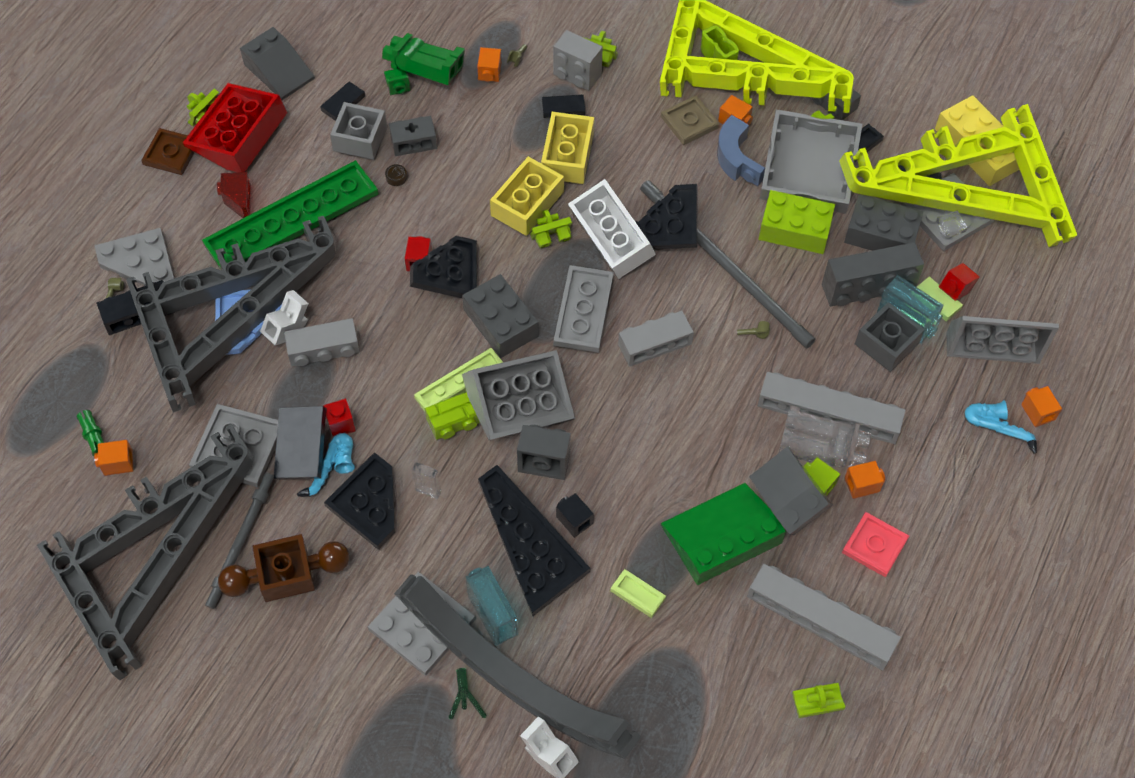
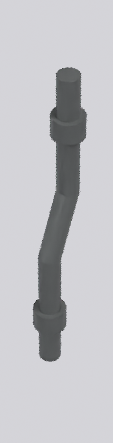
M265 473L259 488L255 489L252 496L253 502L221 571L225 567L235 564L262 504H265L269 496L267 492L274 479V475ZM216 576L211 585L213 589L205 604L206 607L215 609L222 593L218 586V577Z

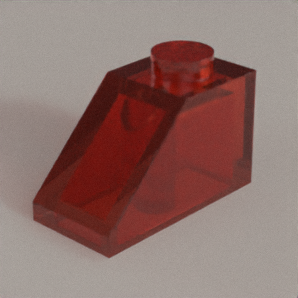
M221 173V182H217L218 195H222L224 204L240 217L245 218L249 216L251 183L248 173Z

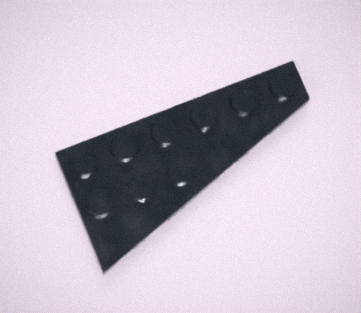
M496 465L479 477L478 482L533 617L590 573V567L503 470Z

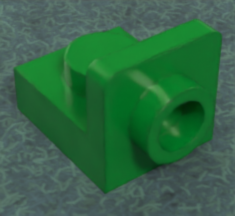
M398 68L397 70L384 71L390 95L410 91L409 77L404 70Z

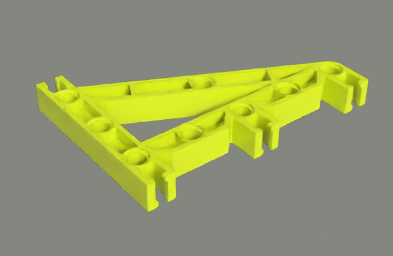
M679 0L660 78L661 96H668L669 91H667L669 83H672L675 86V96L682 97L686 80L693 87L739 90L744 87L743 101L751 104L752 98H750L751 91H756V93H759V105H765L768 88L775 94L822 98L829 93L828 111H836L835 99L838 98L844 101L843 113H849L854 77L850 71L706 0ZM713 25L720 27L726 34V38L733 41L740 51L762 62L691 56L697 28L699 27L703 31Z
M1028 104L1022 105L1017 112L1015 108L1008 109L1000 117L1004 127L961 138L955 146L948 126H944L936 134L934 129L926 131L920 139L923 149L879 160L874 168H872L866 148L859 149L854 156L852 151L846 152L839 160L849 189L857 194L1042 228L1048 247L1058 245L1061 240L1063 243H1067L1077 236ZM938 138L940 146L936 144L935 139ZM980 143L985 145L986 149H983ZM1013 152L1029 196L924 176ZM939 154L945 156L946 160H942ZM851 156L853 161L857 160L859 168L854 167ZM898 165L903 166L906 172L901 171ZM1035 172L1040 174L1041 178H1038ZM857 176L862 177L865 180V183L860 182L857 179ZM954 195H958L961 201L956 200ZM1051 213L1056 216V219L1051 216ZM1057 227L1059 228L1062 236H1059Z

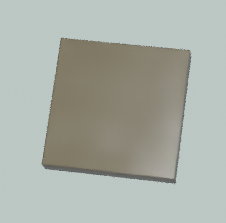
M693 96L661 112V118L683 145L719 128V122L697 96Z

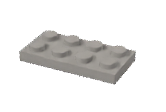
M569 265L553 346L599 353L614 272Z

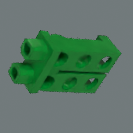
M407 33L403 38L394 36L391 39L390 46L385 45L382 51V59L391 61L392 69L397 70L399 67L401 70L449 85L463 67L465 48L457 46L454 51L424 43L423 40L413 38L412 34Z

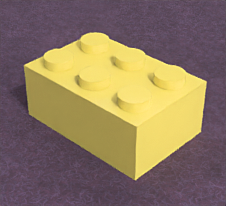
M559 112L551 113L541 164L563 175L564 182L584 184L594 135V117Z
M528 156L490 199L491 216L527 236L532 228L536 226V219L543 217L542 211L549 210L563 194L564 176Z

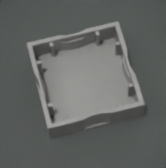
M776 109L760 199L768 200L770 190L833 203L835 204L834 212L846 214L851 190L847 185L839 160L846 152L852 151L853 156L858 152L862 124L837 119H819L807 114Z

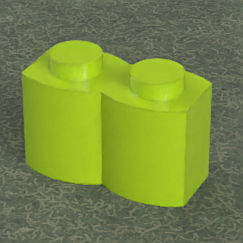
M713 25L702 31L700 48L706 58L738 60L739 49L737 45L726 38V34L720 27Z

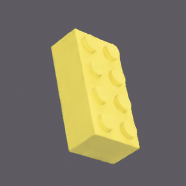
M972 95L941 112L935 130L938 132L941 127L948 126L955 146L961 138L1004 126ZM980 143V146L986 149L985 145ZM1013 152L968 164L989 187L1020 170Z

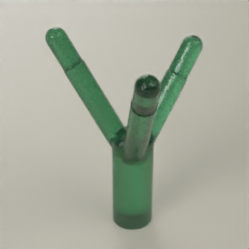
M457 669L458 693L450 711L449 719L454 718L460 701L462 709H467V698L481 717L486 718V713L468 689L466 669Z

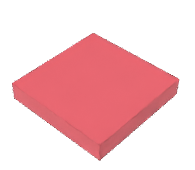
M865 512L842 553L886 577L907 542L909 535Z

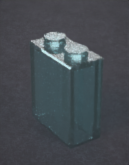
M897 275L884 289L877 312L888 302L925 329L920 344H922L926 338L931 339L938 330L936 326L943 317L941 311L944 305Z
M489 566L483 569L476 568L466 576L468 597L494 645L497 646L518 635L517 616Z

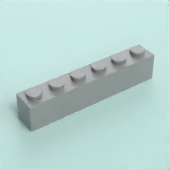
M771 372L766 373L758 401V407L895 444L898 439L905 409L899 408L894 404L880 403L872 398L858 397L846 391H836L824 385L807 383L802 379L785 377L780 373Z
M763 564L749 588L748 598L882 671L901 638L891 628L877 625L870 617L851 611L846 604L827 598V595L822 591L812 590L805 586L801 580L784 575L775 566Z

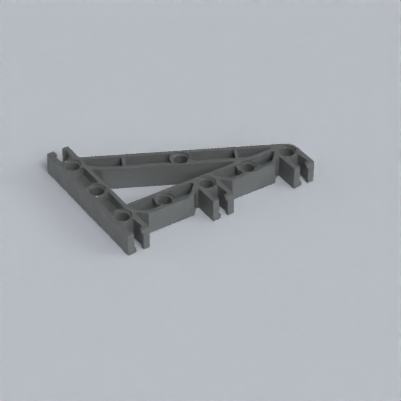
M324 216L318 217L320 228H318L319 233L315 235L310 228L312 226L311 221L302 222L307 241L298 238L252 253L247 262H244L237 243L231 245L234 255L232 256L233 261L229 263L225 261L224 248L215 250L222 270L208 267L163 282L158 291H155L149 272L142 274L146 283L144 286L147 285L148 289L139 292L136 291V278L126 279L173 412L181 410L180 404L177 405L173 396L174 394L185 391L182 395L183 398L187 399L189 407L196 405L190 386L263 322L267 313L274 312L282 305L286 292L291 290L298 291L335 257L336 251L333 236ZM253 287L189 343L181 355H178L165 315Z
M232 424L225 427L230 434L228 436L231 441L235 440L228 447H224L220 440L221 435L219 432L210 436L222 457L209 456L164 484L160 496L147 477L140 481L145 487V492L147 494L150 493V496L142 501H138L140 498L136 494L134 486L127 488L125 491L136 507V511L123 510L78 538L74 549L58 531L53 536L59 542L58 545L62 548V551L52 556L53 551L48 547L49 544L46 540L37 545L110 672L119 681L128 674L125 670L121 671L118 668L116 660L126 654L128 657L124 660L126 665L130 664L135 670L142 666L131 646L253 465V457ZM238 455H243L240 459L234 460ZM200 481L197 486L192 487L195 482ZM158 508L156 512L150 514L151 510ZM178 516L116 607L112 616L87 573ZM114 535L113 539L106 542L110 536ZM181 545L179 550L173 552L176 546ZM67 563H70L66 569L62 570ZM93 601L92 605L85 609L86 604ZM116 640V644L108 649V645Z

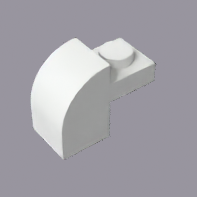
M294 290L286 292L280 310L266 314L260 332L274 345L286 342L284 331L304 328L308 319L304 314L309 303Z
M537 717L520 735L527 745L525 749L532 758L556 778H564L579 763L570 747L556 738L547 723L540 717Z

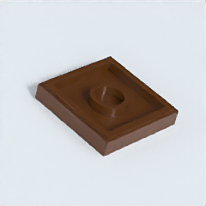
M159 128L141 160L142 164L183 175L195 153L183 145V141L188 135Z

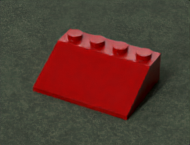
M227 83L183 141V145L226 170L244 174L286 116V108L278 94Z

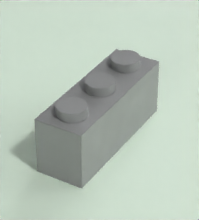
M683 311L672 312L660 319L648 320L643 325L624 329L619 333L618 345L630 367L691 345L694 332Z
M353 318L284 331L291 367L305 366L308 363L318 361L325 362L338 357H350L360 353Z

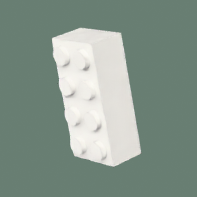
M605 179L568 203L574 215L618 279L656 255L648 239Z

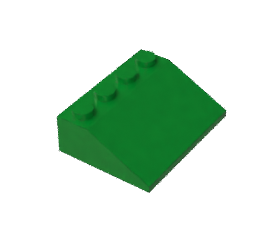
M746 483L661 523L663 530L697 585L782 544L786 533L771 509Z

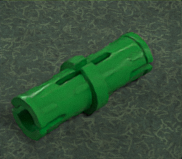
M83 410L85 417L82 416L81 412L76 417L83 430L82 436L84 440L88 441L94 456L95 453H98V444L104 443L101 437L102 431L96 425L92 412L90 410Z

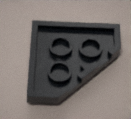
M697 184L674 185L669 190V194L661 201L658 200L639 222L636 221V224L653 249L697 248Z
M455 236L446 244L440 245L428 253L421 260L419 259L414 262L410 267V287L462 298V295L477 287V240Z
M374 452L324 504L325 507L378 550L395 533L394 486L392 466Z

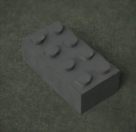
M915 242L829 259L822 287L830 307L836 305L844 306L856 301L864 302L870 298L880 296L888 297L891 294L900 292L908 293L916 288L924 262Z

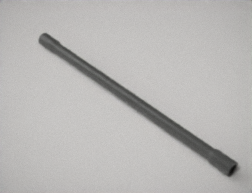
M649 180L645 181L640 187V190L654 203L658 200L661 201L665 197ZM697 228V243L783 324L795 339L806 349L809 348L816 339Z

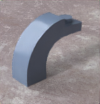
M731 115L723 124L719 134L717 147L719 164L723 171L734 181L741 176L747 182L759 186L763 181L765 167L746 157L739 149L740 145L747 139L749 125Z

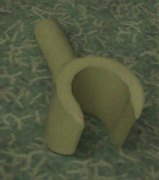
M523 44L519 50H511L506 62H514V66L517 67L522 56L521 54L527 49V46Z
M110 278L108 280L109 290L106 298L113 297L115 291H123L124 282L121 281V278Z
M760 321L757 328L737 329V335L752 334L758 338L765 339L769 335L770 324L766 321Z

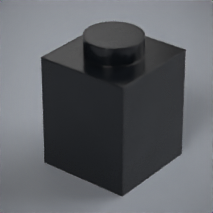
M576 493L570 497L562 498L556 506L557 519L574 538L593 525L594 513Z

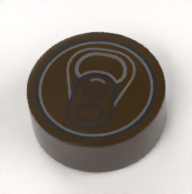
M399 164L389 166L385 171L387 183L392 186L403 185L407 180L405 167Z

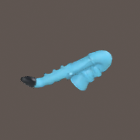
M1005 400L997 404H971L966 408L965 418L969 423L977 427L988 428L1004 435L1025 440L1029 449L1034 454L1037 453V441L1032 433L1015 425L1010 426L1007 421H999V419L1007 420L1008 418Z
M339 433L333 437L329 443L325 458L322 460L321 479H314L310 487L304 488L297 493L298 497H309L317 494L321 486L325 484L333 464H335L334 470L341 474L350 473L355 469L351 459L354 444L352 438L347 433Z

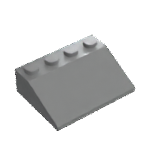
M961 316L951 321L946 332L947 356L1040 364L1059 328V324Z
M557 350L473 369L462 374L468 398L489 440L520 433L523 425L543 427L575 419Z

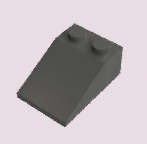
M274 27L240 48L244 65L270 90L278 94L281 100H284L315 79L313 73L291 44Z
M789 447L783 449L749 476L773 514L790 535L798 533L833 506Z

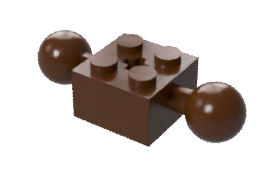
M302 534L252 545L256 568L246 570L240 565L227 566L219 574L218 586L225 595L238 597L243 595L251 584L259 583L265 602L315 591L311 570L322 568L328 573H339L349 563V551L342 543L331 541L324 544L317 554L308 556Z

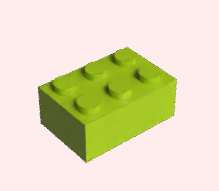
M770 190L758 240L824 254L835 204Z

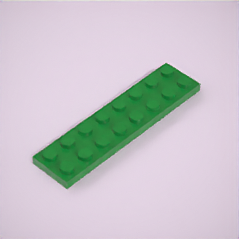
M355 160L202 239V242L215 263L222 270L215 250L224 248V258L226 263L233 261L232 256L234 255L231 245L237 243L244 262H247L252 253L289 242L303 235L304 228L302 222L310 220L312 223L310 228L312 230L319 226L318 217L324 216L327 222L379 194L378 189Z

